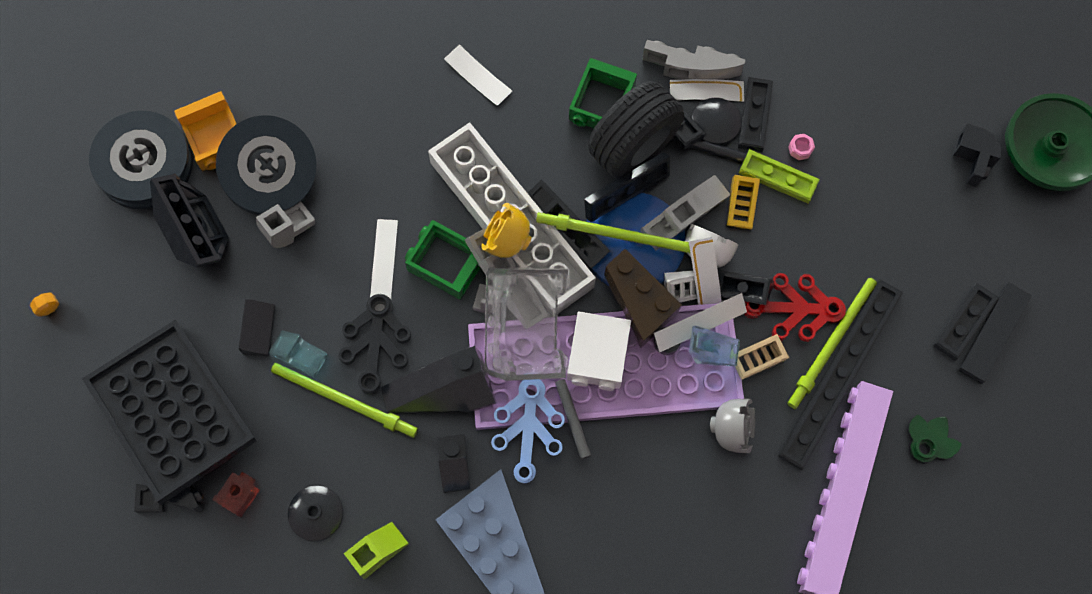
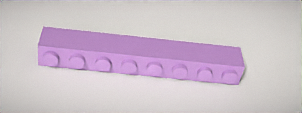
M861 381L856 388L852 387L847 401L851 403L849 413L845 412L840 426L844 428L842 438H837L833 451L837 454L835 464L831 463L827 471L826 478L830 479L828 489H823L819 504L823 505L820 515H816L812 525L815 536L813 542H808L804 556L808 558L806 568H801L797 579V584L801 585L800 593L839 594L891 402L892 390Z

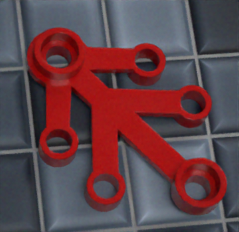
M777 273L772 279L775 281L773 288L781 291L791 302L768 301L767 305L758 304V309H752L749 305L751 302H745L747 312L744 315L747 318L756 319L762 312L792 314L783 323L776 324L772 330V336L777 334L776 329L778 328L785 331V335H778L781 341L787 338L789 331L808 314L818 315L811 324L803 325L798 332V336L802 341L809 342L826 322H839L846 313V307L839 298L827 297L815 285L813 276L809 274H804L800 277L798 288L801 291L808 292L817 303H808L788 284L789 279L785 274ZM776 279H782L784 285H778ZM802 280H808L811 285L804 286ZM829 306H835L837 308V312H831L829 310ZM803 330H809L811 332V336H804Z

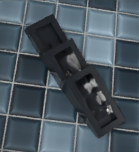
M542 179L528 192V195L543 213L555 216L564 214L569 215L570 219L580 220ZM567 229V231L558 230L571 248L591 269L610 252L595 234Z

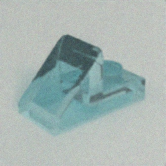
M283 330L268 352L270 355L314 378L328 357L327 352L307 343L301 335Z

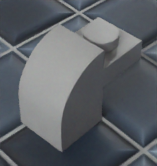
M300 201L285 211L278 204L256 217V225L274 248H282L293 243L295 236L315 225V219Z

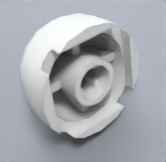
M691 224L687 231L685 242L712 237L717 268L725 266L731 261L739 244Z

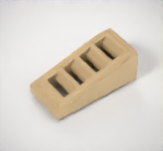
M778 334L730 355V358L740 379L743 380L786 361L789 356ZM766 346L770 347L775 359H771ZM759 349L761 350L766 360V363L764 364L757 352V350ZM748 354H753L758 364L757 367H754ZM742 356L750 369L746 372L739 360Z

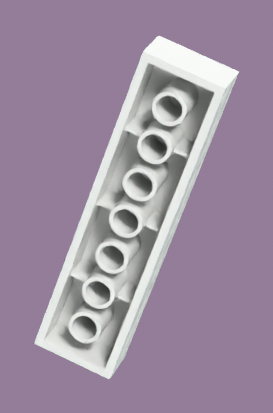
M470 122L428 151L432 166L482 229L488 227L497 211L503 212L506 207L502 206L505 203L517 207L526 215L530 223L529 236H531V242L526 250H520L519 253L512 256V259L518 270L524 269L539 299L552 317H555L595 288L596 277L558 230L551 225L536 223L537 213L543 212Z

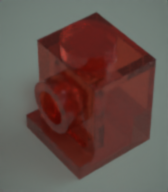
M232 472L222 489L212 500L241 518L259 492V489L253 485L256 480L244 472H241L239 476ZM237 486L240 487V493L233 496L232 493Z

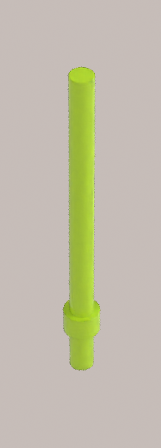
M538 212L536 217V223L556 226L558 230L567 231V229L690 253L689 242L570 219L569 215L564 214L555 216Z
M867 279L806 375L800 377L796 384L797 389L787 403L791 408L797 409L806 393L809 394L815 386V379L877 285L874 279Z
M274 363L272 366V373L384 424L383 427L393 432L397 430L412 438H415L418 432L417 427L400 420L399 416L391 412L386 414L278 363Z

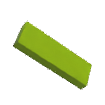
M750 149L738 173L742 176L758 178L761 184L808 204L820 180Z

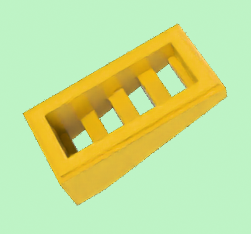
M740 175L732 177L726 226L752 230L760 179ZM738 186L750 187L751 192L738 190ZM737 195L750 197V201L736 200ZM735 205L746 206L749 209L748 211L737 210ZM734 214L747 216V221L733 219Z

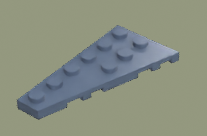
M500 469L438 517L436 522L491 594H545L502 470Z

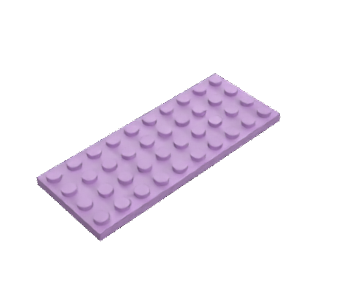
M719 303L681 306L679 313L664 327L671 326ZM623 311L596 313L597 315L626 319ZM577 315L544 318L527 329L519 320L468 324L470 347L475 346L483 356L496 404L475 411L476 430L508 428L524 415L525 404L511 414L510 420L506 423H499L494 418V412L497 408L506 406L519 395V385L528 377L539 378L544 383L546 388L544 397L557 412L564 415V423L568 422L555 385V382L563 379L567 383L579 421L716 410L724 402L731 399H744L742 380L730 358V355L738 352L733 319L681 342L679 349L671 355H663L655 349V336L640 348L630 326L620 389L615 388L614 391L599 389V385L594 384L577 386L572 384V381L567 380ZM528 386L527 393L531 396L537 393L536 386ZM536 404L535 416L542 424H549V417ZM500 410L497 414L498 418L505 420L507 412ZM554 415L551 421L553 424L561 423L562 418L560 415Z

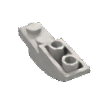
M650 40L646 41L642 59L665 66L664 76L682 80L730 79L741 76L745 64V59L735 54L718 52L712 47L697 46L694 54L684 48H673L665 45L663 42Z
M714 175L666 208L660 215L642 227L640 232L672 239L731 194ZM652 246V247L655 249V251L660 248V247Z

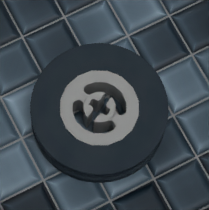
M132 111L113 118L99 130L89 152L90 171L96 183L111 200L128 208H153L150 180L152 178L176 174L181 178V181L187 183L192 170V152L182 131L172 120L152 111ZM147 147H151L157 150L156 161L148 151ZM126 159H128L137 173L126 170Z
M260 115L237 123L226 133L217 151L216 171L219 182L229 199L243 210L260 215L277 204L285 211L300 201L302 202L307 197L316 176V155L309 138L298 126L284 118ZM265 148L272 149L274 152L261 153L260 158L266 163L272 161L271 166L276 173L279 168L278 160L284 159L286 163V169L282 177L276 182L268 184L261 183L260 179L273 178V173L269 169L263 171L259 160H255L256 171L254 173H250L247 168L252 154Z

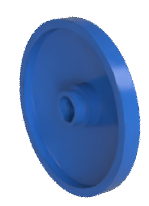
M640 193L590 223L640 232L642 227L660 215L669 205L655 196ZM683 230L672 239L685 241V231ZM596 235L610 252L590 270L600 281L609 286L604 276L606 266L626 249L663 285L664 273L676 272L678 270L684 252L661 247L655 251L651 245Z

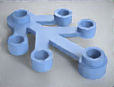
M536 377L525 378L519 385V395L506 406L499 407L494 412V418L497 422L506 423L510 420L511 414L525 404L524 415L502 434L495 435L491 441L492 447L495 450L501 451L507 448L508 442L523 431L520 463L514 468V476L521 483L532 481L536 475V468L531 463L534 432L546 445V451L550 455L555 456L562 451V443L554 439L535 416L536 404L549 417L548 422L553 428L562 427L565 417L562 413L557 412L544 397L546 392L545 385ZM530 385H534L537 388V393L533 396L527 393V388ZM500 410L507 412L505 420L498 418L497 414ZM560 415L562 418L561 424L554 425L551 421L552 417ZM498 437H502L505 440V445L501 448L495 445V440ZM557 442L559 444L558 452L553 453L550 451V443ZM522 467L529 469L530 474L528 477L524 478L520 475L519 471Z

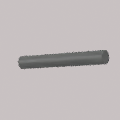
M565 379L555 382L580 458H589L591 453Z

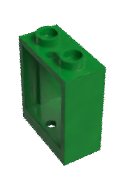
M590 58L570 105L569 120L581 127L595 128L602 116L580 109L591 80L625 91L624 96L635 88L637 74Z
M432 220L429 226L425 225L420 231L419 241L415 248L411 247L406 253L405 264L407 271L461 300L481 267L466 244L465 237ZM436 237L470 255L453 284L419 266Z

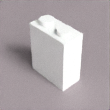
M578 312L567 380L572 381V384L577 386L599 385V389L614 391L615 388L620 389L631 320Z

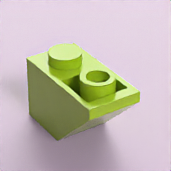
M390 522L365 536L347 550L344 555L359 575L366 579L409 545V543L393 522Z

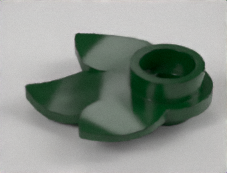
M916 415L911 420L909 434L913 441L910 450L916 460L923 463L930 462L935 458L945 460L953 457L960 450L962 444L959 441L947 438L949 429L947 417L934 418L927 423L920 415ZM920 445L927 447V454L920 451Z

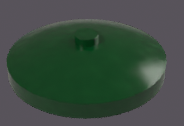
M1058 93L1042 94L1023 103L1011 117L1005 133L1006 150L1017 171L1035 185L1056 191L1074 190L1092 181V107L1078 98Z

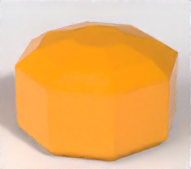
M50 292L35 297L30 303L32 311L38 317L47 316L55 312L59 306L57 298Z

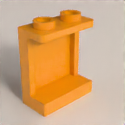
M222 91L174 111L195 155V160L202 171L216 168V156L219 145L226 133L237 124Z

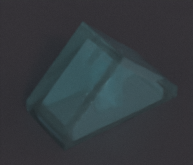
M695 325L692 327L689 353L696 364L737 366L740 340Z

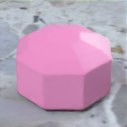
M806 134L795 135L788 146L790 155L797 160L808 159L815 149L813 138Z

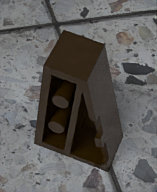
M626 249L606 266L604 276L626 319L631 320L630 326L640 348H642L654 336L655 332L663 328L679 313L682 304Z

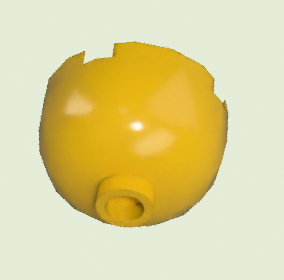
M505 203L502 206L506 207L503 212L497 211L484 233L483 237L488 239L487 244L482 243L481 245L483 251L499 258H510L519 253L520 250H526L531 242L528 218L517 207Z

